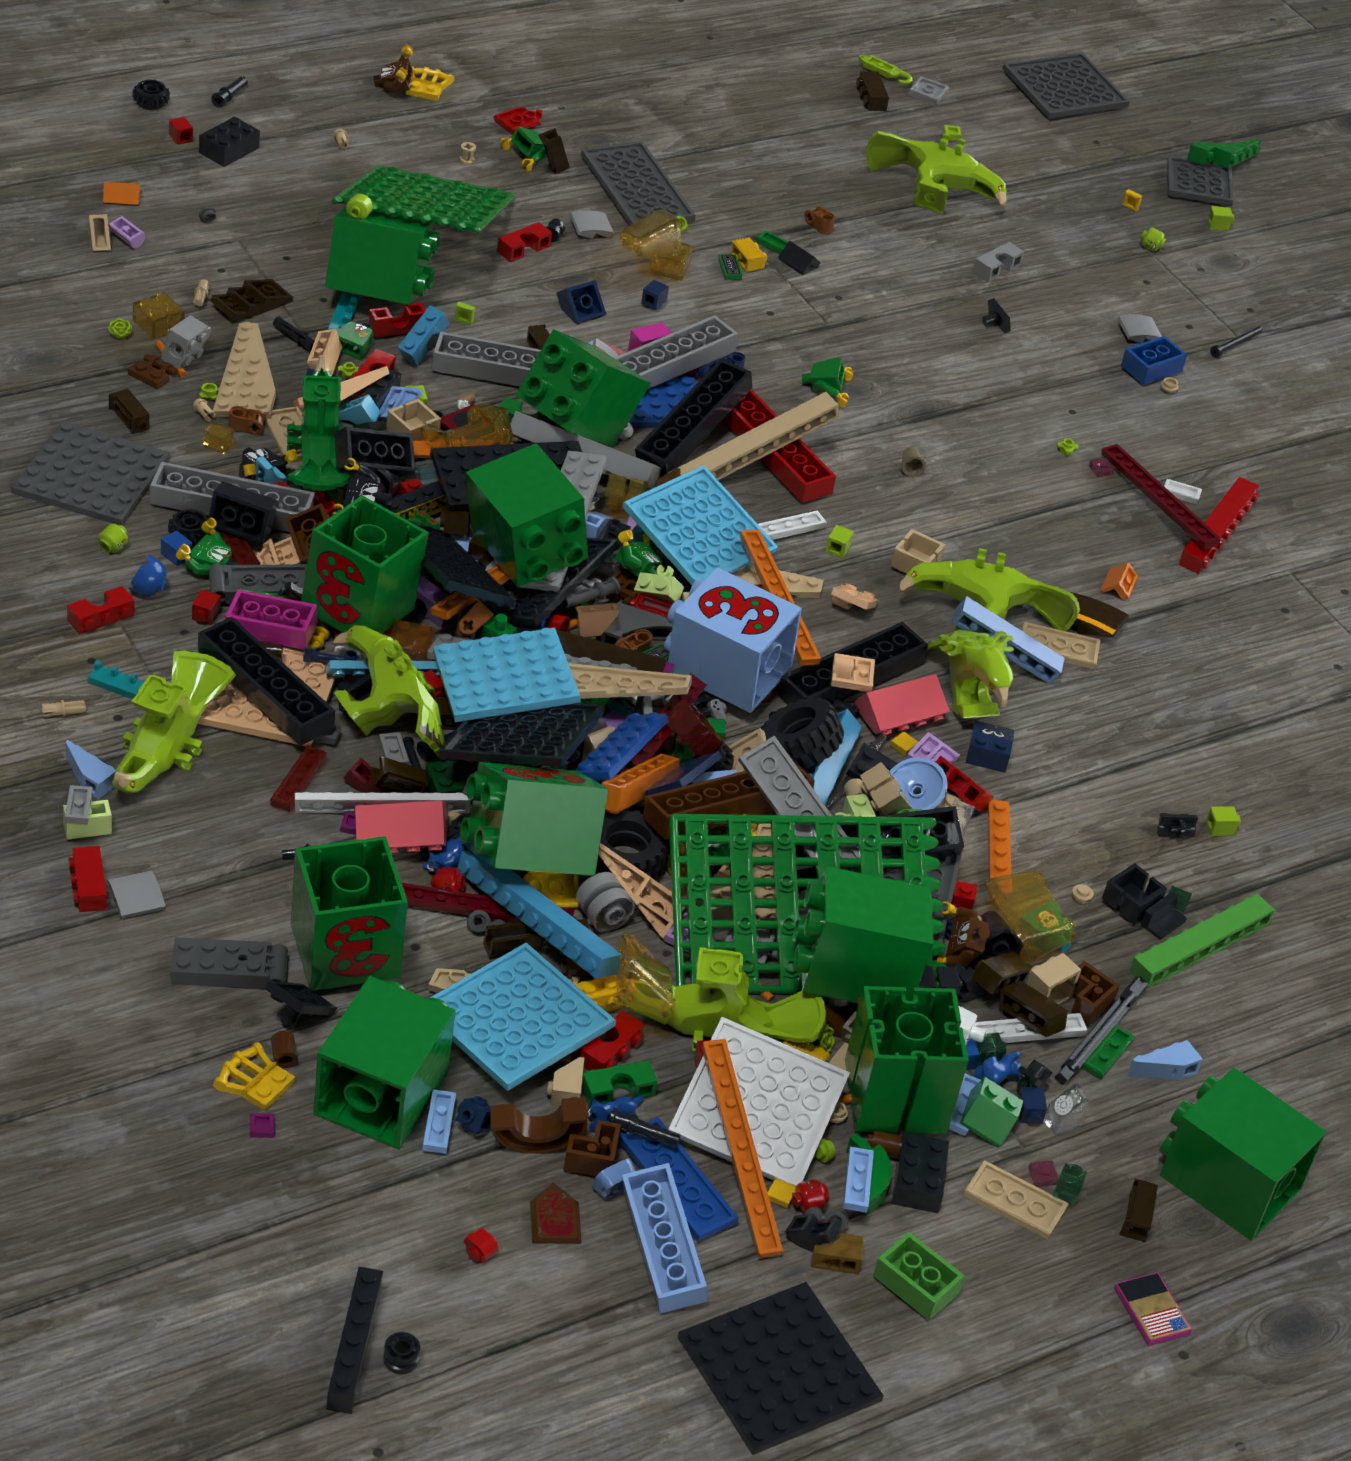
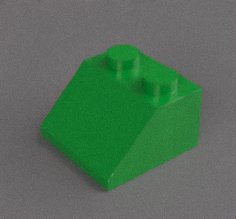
M984 1077L970 1090L960 1124L999 1148L1017 1121L1023 1100Z

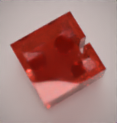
M684 698L666 713L670 721L668 726L673 732L678 733L676 738L682 745L688 744L689 750L695 756L697 754L701 756L710 754L724 743L709 720Z

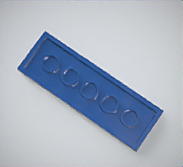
M656 712L646 715H639V713L628 715L593 752L588 754V757L583 762L578 764L574 771H578L592 780H611L668 722L667 715Z
M659 1117L647 1122L668 1130ZM626 1132L619 1134V1143L641 1170L669 1163L690 1233L697 1242L738 1223L739 1217L679 1142L677 1147L673 1148L635 1133L633 1135H628Z

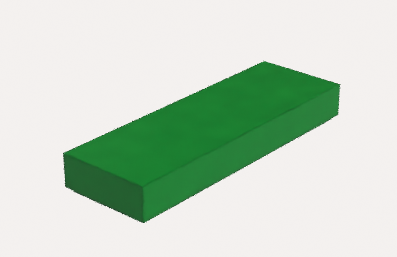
M1115 1025L1083 1063L1082 1069L1102 1080L1132 1044L1135 1036Z

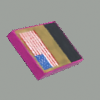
M1158 1272L1116 1283L1114 1287L1116 1293L1148 1346L1191 1334V1326Z

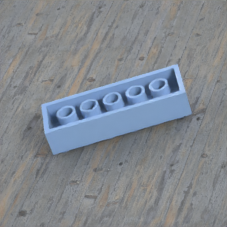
M669 1163L622 1174L623 1190L660 1314L708 1302L707 1285Z

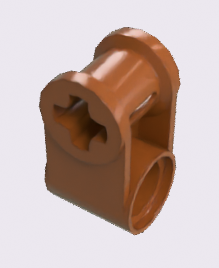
M823 206L805 211V221L818 230L819 233L828 235L833 232L834 214L827 211Z
M241 406L230 408L228 421L230 430L253 435L262 433L264 429L263 424L266 421L264 412Z
M479 600L457 625L456 632L461 638L472 637L494 616V613ZM464 626H470V628L467 630L463 629Z
M641 629L619 639L615 645L644 652L651 648L652 633Z

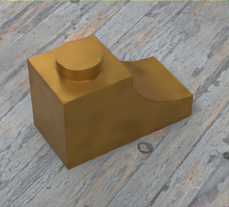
M840 1233L839 1238L830 1244L814 1245L810 1267L858 1275L863 1259L864 1237Z

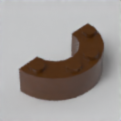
M586 1097L562 1099L561 1106L555 1112L544 1116L523 1114L517 1110L515 1104L490 1106L491 1130L494 1137L505 1147L521 1153L546 1154L563 1150L568 1146L570 1134L582 1136L587 1128Z

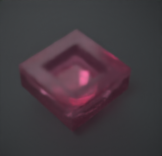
M1107 458L1090 460L1089 467L1097 477L1114 474L1115 469Z
M1053 1161L1030 1162L1029 1171L1034 1186L1058 1184L1059 1177Z

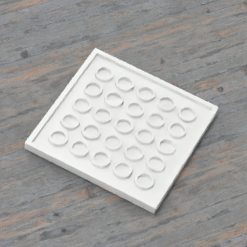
M721 1017L710 1041L726 1039L762 1174L773 1181L777 1179L796 1187L798 1183L803 1182L850 1072ZM703 1055L668 1130L680 1133L681 1140L732 1162Z

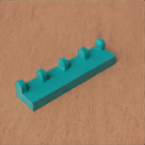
M342 292L328 330H338L347 323L352 322L361 295Z
M100 660L95 661L94 670L88 676L89 684L129 699H133L136 696L139 688L145 682L139 680L138 675L132 673L131 676L120 673L119 668L113 666L112 669L104 667Z

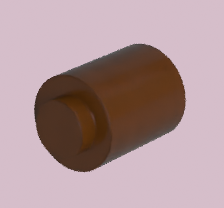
M288 1031L275 1033L271 1037L274 1062H277V1065L281 1068H289L295 1065L298 1059L294 1035Z
M874 1130L873 1134H868L867 1142L872 1148L880 1144L888 1157L898 1159L902 1140L901 1135Z

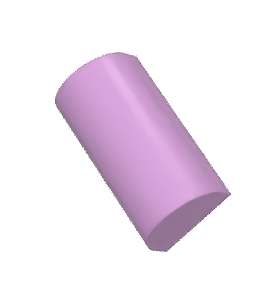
M123 216L108 224L109 230L132 248H138L143 244L145 240L144 232Z

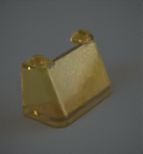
M657 210L625 227L623 232H620V241L623 245L633 244L634 252H637V255L640 257L681 256V222L668 211Z
M482 403L474 405L468 410V424L454 430H439L436 425L432 424L420 427L423 440L432 448L511 444L513 441L507 408Z
M1034 869L994 877L984 882L994 907L1001 911L1009 926L1021 939L1025 951L1024 954L1029 963L1076 939L1073 931L1076 929L1073 920L1071 917L1066 918L1046 887L1045 883L1047 882L1041 871L1037 873Z
M624 932L617 949L622 956L617 971V976L619 977L616 986L618 988L613 996V1003L666 1018L668 1011H673L676 998H673L672 974L669 968L634 935Z

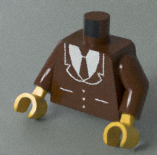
M408 44L403 46L402 52L404 54L401 55L397 62L384 65L381 75L373 77L376 86L383 85L386 92L410 90L414 71L408 58L413 54L412 47Z
M944 901L942 903L948 906V910L945 912L940 911V913L947 917H953L954 915L956 917L953 920L946 957L940 954L932 957L937 959V962L947 964V966H954L958 962L962 966H967L974 958L983 954L986 939L990 936L989 924L983 922V918L977 911L963 907L956 908L951 903Z

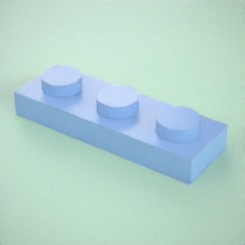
M965 1073L949 1130L963 1136L967 1134L968 1128L961 1125L960 1122L970 1090L981 1081L980 1079Z
M433 1089L422 1151L447 1153L456 1099L455 1092Z
M850 1147L843 1209L867 1213L873 1150Z

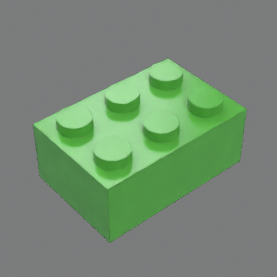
M907 1232L878 1258L873 1274L877 1280L929 1321L960 1293L965 1278L964 1274L910 1232Z

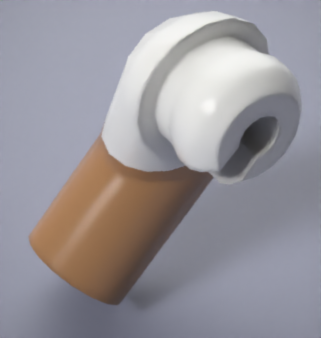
M469 393L457 400L458 410L469 406L471 402L475 401L473 393Z

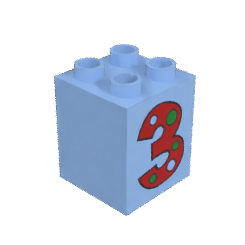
M717 567L706 580L698 578L693 583L689 597L684 602L676 600L671 606L667 621L672 623L673 626L671 633L664 643L663 650L669 654L668 663L674 664L673 674L689 675L691 672L707 684L704 688L705 691L751 713L780 682L781 676L788 673L793 666L802 608Z

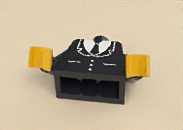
M250 447L246 448L243 451L242 463L239 465V477L255 480L256 458L261 456L285 475L286 465L298 459L296 450H288L285 452V455L280 456L267 448L256 451Z
M348 458L347 460L353 463V467L350 468L344 465V468L348 471L355 470V472L351 474L343 506L335 504L333 508L342 510L362 495L379 505H391L393 496L392 494L385 493L386 487L381 483V478L373 470L361 464L357 465L353 458Z

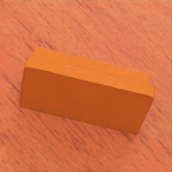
M104 181V203L139 205L140 184Z
M1129 562L1110 568L1100 590L1102 593L1115 589L1122 600L1128 599L1138 575Z

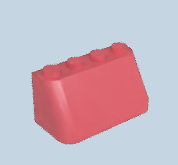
M936 674L867 692L854 701V705H857V708L860 709L859 714L874 734H880V737L888 736L894 730H897L898 733L906 731L912 725H915V728L927 724L926 721L932 720V723L944 719L943 716L950 712Z
M443 800L355 806L356 840L386 836L392 854L398 853L399 849H407L409 853L420 852V848H429V851H441L442 847L446 846L448 804Z

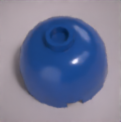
M149 555L146 558L149 562L146 566L142 564L130 583L132 586L129 587L130 590L142 596H152L157 591L162 592L168 583L165 580L167 572L163 563Z

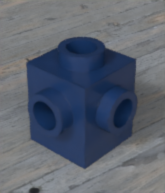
M479 1096L464 1099L458 1107L455 1121L462 1124V1128L469 1132L477 1134L490 1132L491 1112L490 1105L487 1104L488 1101Z

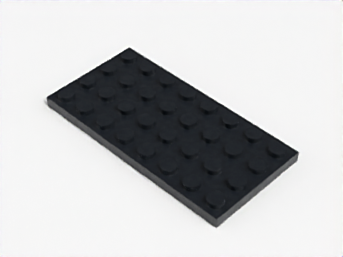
M579 441L537 443L560 471L568 451L582 452ZM536 443L431 448L430 456L448 510L469 509L465 472ZM597 490L595 491L592 502H598L599 495Z
M407 520L429 532L424 559L421 564L425 567V571L434 576L435 581L443 585L442 588L451 593L457 591L466 597H471L472 595L483 602L489 600L501 607L504 605L513 606L515 599L454 538L447 533H443V530Z
M587 538L588 558L582 560L576 566H568L559 592L517 588L513 581L509 579L501 586L507 592L510 591L514 594L516 606L513 610L502 609L500 612L494 613V616L505 614L508 618L507 623L513 626L537 627L598 566L612 555L619 547L618 541L614 539Z

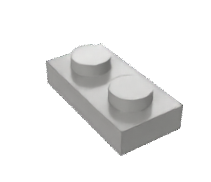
M400 732L379 734V743L383 756L409 765Z
M70 785L65 823L88 825L93 787Z

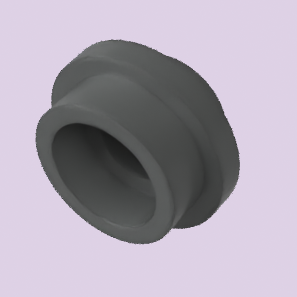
M211 206L202 208L199 218L205 223L212 222L216 218L215 208Z

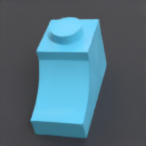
M368 394L340 405L339 420H348L357 425L366 422H377V417L381 411Z
M263 456L256 458L255 481L270 484L276 482L287 483L285 475L276 467H273Z

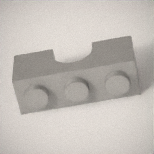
M1008 242L977 257L974 261L973 273L986 282H990L999 277L1001 267L1011 271L1021 266L1024 251Z

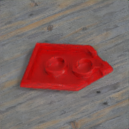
M517 107L494 115V120L512 135L515 134L517 127L530 129L540 125L543 110L536 109V111L526 110V107Z

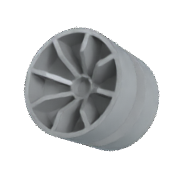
M602 872L590 877L579 887L576 893V902L587 915L595 929L600 932H609L619 928L628 921L635 909L634 901L626 890L623 889L616 876L610 872Z

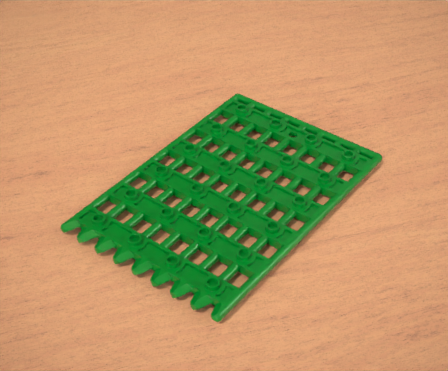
M377 165L333 197L332 203L347 205L354 195L364 194L372 201V211L386 213L388 217H396L397 215L405 219L421 220L422 224L431 225L436 223L440 226L455 227L460 232H467L469 230L479 234L515 198V194L493 187L487 188L459 180L453 181L434 177L430 174H420L400 170L396 167Z
M671 814L669 816L676 986L685 985L684 972H690L691 984H696L699 949L703 947L706 949L740 952L743 955L742 970L749 977L748 994H762L764 992L796 994L802 991V973L793 971V959L798 943H793L794 928L799 916V908H804L805 901L798 900V887H808L810 881L820 883L825 866L838 869L840 867H859L860 873L883 878V867H902L903 880H890L931 888V892L936 891L941 887L942 883L936 878L926 876V872L937 869L940 861L925 855V851L936 848L938 840L935 837L923 834V830L935 827L936 819L926 817ZM678 823H684V835L678 834ZM707 823H727L728 835H708ZM751 824H771V836H751ZM794 824L814 825V837L795 836ZM837 825H857V837H838ZM880 826H899L900 838H881ZM679 844H685V856H679ZM708 844H728L729 856H709ZM752 845H772V857H752ZM795 845H815L816 858L796 857ZM838 846H858L859 858H839ZM881 846L901 847V859L882 858ZM680 865H686V877H680ZM709 865H729L730 878L710 877ZM753 866H773V878H753ZM796 866H816L817 879L797 878ZM681 886H687V898H681ZM710 886H730L731 899H711ZM754 887H774L775 899H754ZM931 898L932 913L940 911L943 903L938 899ZM695 900H701L703 905L697 906ZM682 907H687L688 920H682ZM711 908H731L732 920H712ZM755 908H775L776 921L756 920ZM932 919L933 934L942 932L945 925L939 920ZM682 929H688L689 941H683ZM712 929H732L733 942L713 941ZM756 929H776L777 942H757ZM933 940V947L926 966L933 967L935 977H938L936 972L937 966L947 967L943 963L932 960V956L942 954L946 950V945L937 940ZM683 950H689L690 963H684ZM757 951H777L778 963H758ZM758 972H778L779 985H759Z

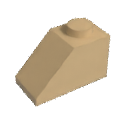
M107 214L89 215L87 226L92 252L111 251Z
M583 1057L575 1059L554 1072L553 1081H548L547 1095H551L550 1105L561 1106L562 1099L580 1097L584 1065Z

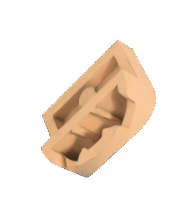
M288 537L275 544L272 539H269L263 544L264 548L261 552H257V561L260 565L301 564L292 537Z

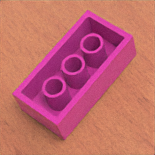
M238 589L227 611L225 620L233 617L259 641L283 644V646L305 650L318 623L317 604Z

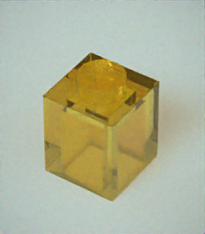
M213 421L204 431L203 447L225 454L235 443V437H233L234 429Z

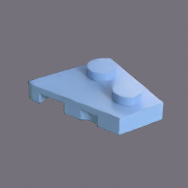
M392 386L380 408L381 413L377 418L380 421H387L388 410L400 405L404 407L405 403L419 399L423 395V391L420 388Z

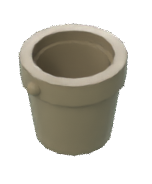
M909 447L903 451L901 463L903 473L911 477L922 474L926 464L924 456L921 455L920 451L915 447Z

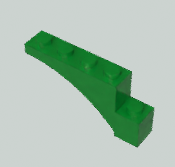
M1254 138L1236 143L1197 141L1190 145L1187 159L1201 165L1212 162L1225 168H1230L1256 156L1260 152L1261 140Z

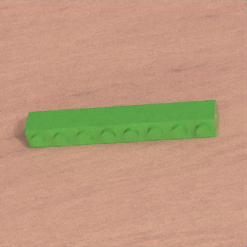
M1258 894L1250 898L1246 897L1240 903L1229 906L1225 911L1215 913L1211 918L1198 922L1196 926L1184 929L1177 936L1169 937L1165 942L1152 946L1144 953H1138L1132 959L1130 973L1134 977L1141 976L1148 983V989L1270 925L1275 909Z

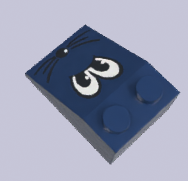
M974 720L965 763L1005 773L1011 754L1014 730Z

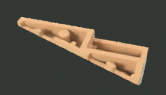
M385 366L340 382L341 400L389 374L388 367ZM303 397L292 401L294 407L298 406L301 413L304 407Z
M600 843L598 855L616 876L617 880L658 934L664 939L665 934L673 925L672 892Z

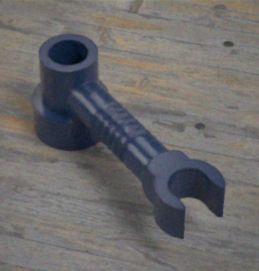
M305 648L303 654V661L307 663L317 661L329 662L330 660L356 661L357 653L352 650L346 651L344 656L320 653L312 648Z

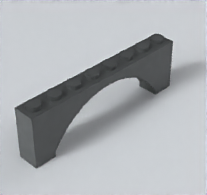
M617 602L619 615L602 633L601 642L615 645L619 639L641 629L652 633V641H666L672 631L673 624L667 621V617Z

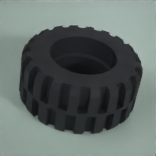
M813 697L806 700L799 699L797 702L787 704L784 708L781 707L775 714L769 717L768 721H765L762 728L765 732L766 740L775 736L790 758L802 769L811 768L813 765L820 764L824 759L831 757L832 753L838 750L839 744H842L844 737L843 726L831 703L821 698L815 699Z
M624 809L617 814H604L600 843L657 881L664 872L669 839L665 840L643 819L640 811L634 810V812H630L629 809ZM626 846L636 849L639 852L624 853L614 849L613 847ZM598 855L595 875L602 872L612 873Z

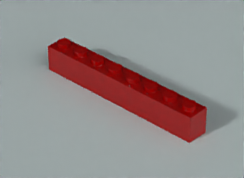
M1239 476L1204 522L1221 538L1220 544L1203 549L1192 538L1182 551L1178 565L1197 574L1203 568L1206 569L1210 560L1215 558L1218 549L1221 550L1225 540L1229 539L1232 530H1236L1239 521L1242 522L1246 512H1249L1252 504L1256 503L1260 494L1257 492L1259 485Z

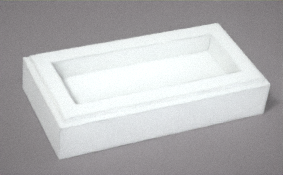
M1166 479L1164 485L1177 499L1198 504L1202 489L1170 479Z

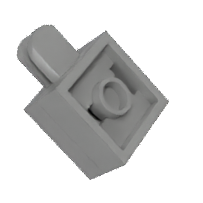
M188 316L169 330L161 359L171 363L175 368L180 369L181 367L189 366L193 360L201 357L203 344L209 338L212 328L193 316Z

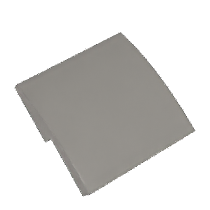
M591 210L570 213L578 235L591 239L594 238L595 234L608 238L612 237L614 232L605 213Z
M1127 314L1120 315L1117 318L1127 338L1132 341L1143 343L1145 339L1153 340L1162 337L1152 317Z
M153 871L108 880L113 902H116L120 919L165 910V902Z

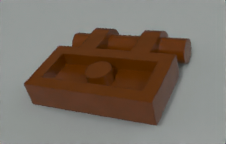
M149 354L144 356L146 363L139 360L128 368V375L157 390L169 382V374L175 376L178 372V369L174 368L171 363H164L159 357Z
M621 567L612 576L618 580L620 592L607 596L615 601L622 597L624 598L622 603L630 605L631 600L636 599L638 595L634 591L638 577L626 568Z

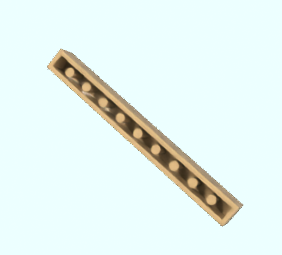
M824 392L678 468H681V475H684L704 465L717 480H720L838 419L839 405L827 392Z

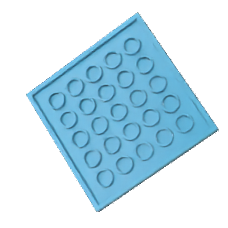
M704 465L625 501L622 505L624 510L691 585L698 578L706 580L717 567L732 574L752 564L740 538L741 530H760L770 553L772 554L778 549V546Z
M543 628L536 631H523L517 634H503L497 637H483L478 640H463L458 643H444L433 646L434 657L455 722L581 703L580 693L555 628Z
M527 943L430 997L441 999L450 1008L456 1010L452 1041L507 1091L615 1027V1019Z

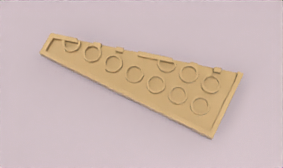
M568 663L580 693V699L688 694L692 683L691 675Z

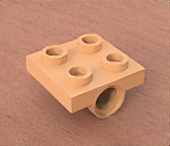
M848 583L833 587L831 593L833 595L831 602L847 610L850 609L852 604L866 610L875 608L879 600L874 598V594L867 591L859 592L856 590V586Z
M835 653L831 686L871 692L875 660Z

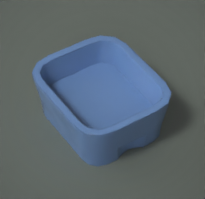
M628 1158L602 1170L596 1176L592 1188L604 1201L624 1192L622 1174L635 1171L631 1159Z

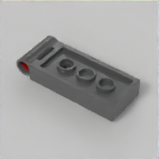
M213 564L209 567L210 591L221 595V602L225 601L226 604H231L238 588L279 593L281 588L285 589L287 582H292L303 588L307 564Z
M175 937L171 965V984L265 989L269 981H286L288 948L282 944L272 946V942Z

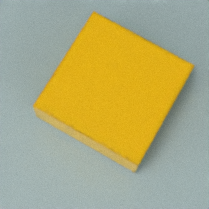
M1128 189L1125 192L1122 205L1137 211L1140 207L1142 195Z
M902 732L891 740L890 746L906 756L918 741L906 732Z
M774 1179L768 1191L770 1202L788 1209L792 1201V1193L795 1192L796 1187Z

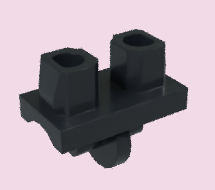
M1161 813L1157 833L1159 836H1176L1177 838L1195 836L1198 817L1197 815Z
M1034 1059L1027 1068L1021 1065L1017 1070L1025 1076L1017 1083L1018 1092H1020L1021 1087L1044 1088V1091L1050 1087L1046 1081L1053 1072Z

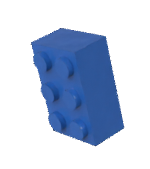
M1162 336L1126 348L1121 366L1141 384L1145 385L1182 372L1187 354L1166 336Z

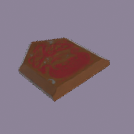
M553 1182L530 1201L532 1243L581 1244L579 1202Z

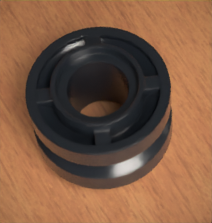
M397 1332L390 1335L384 1345L383 1361L385 1366L390 1371L398 1374L409 1373L417 1367L420 1355L419 1340L407 1332Z

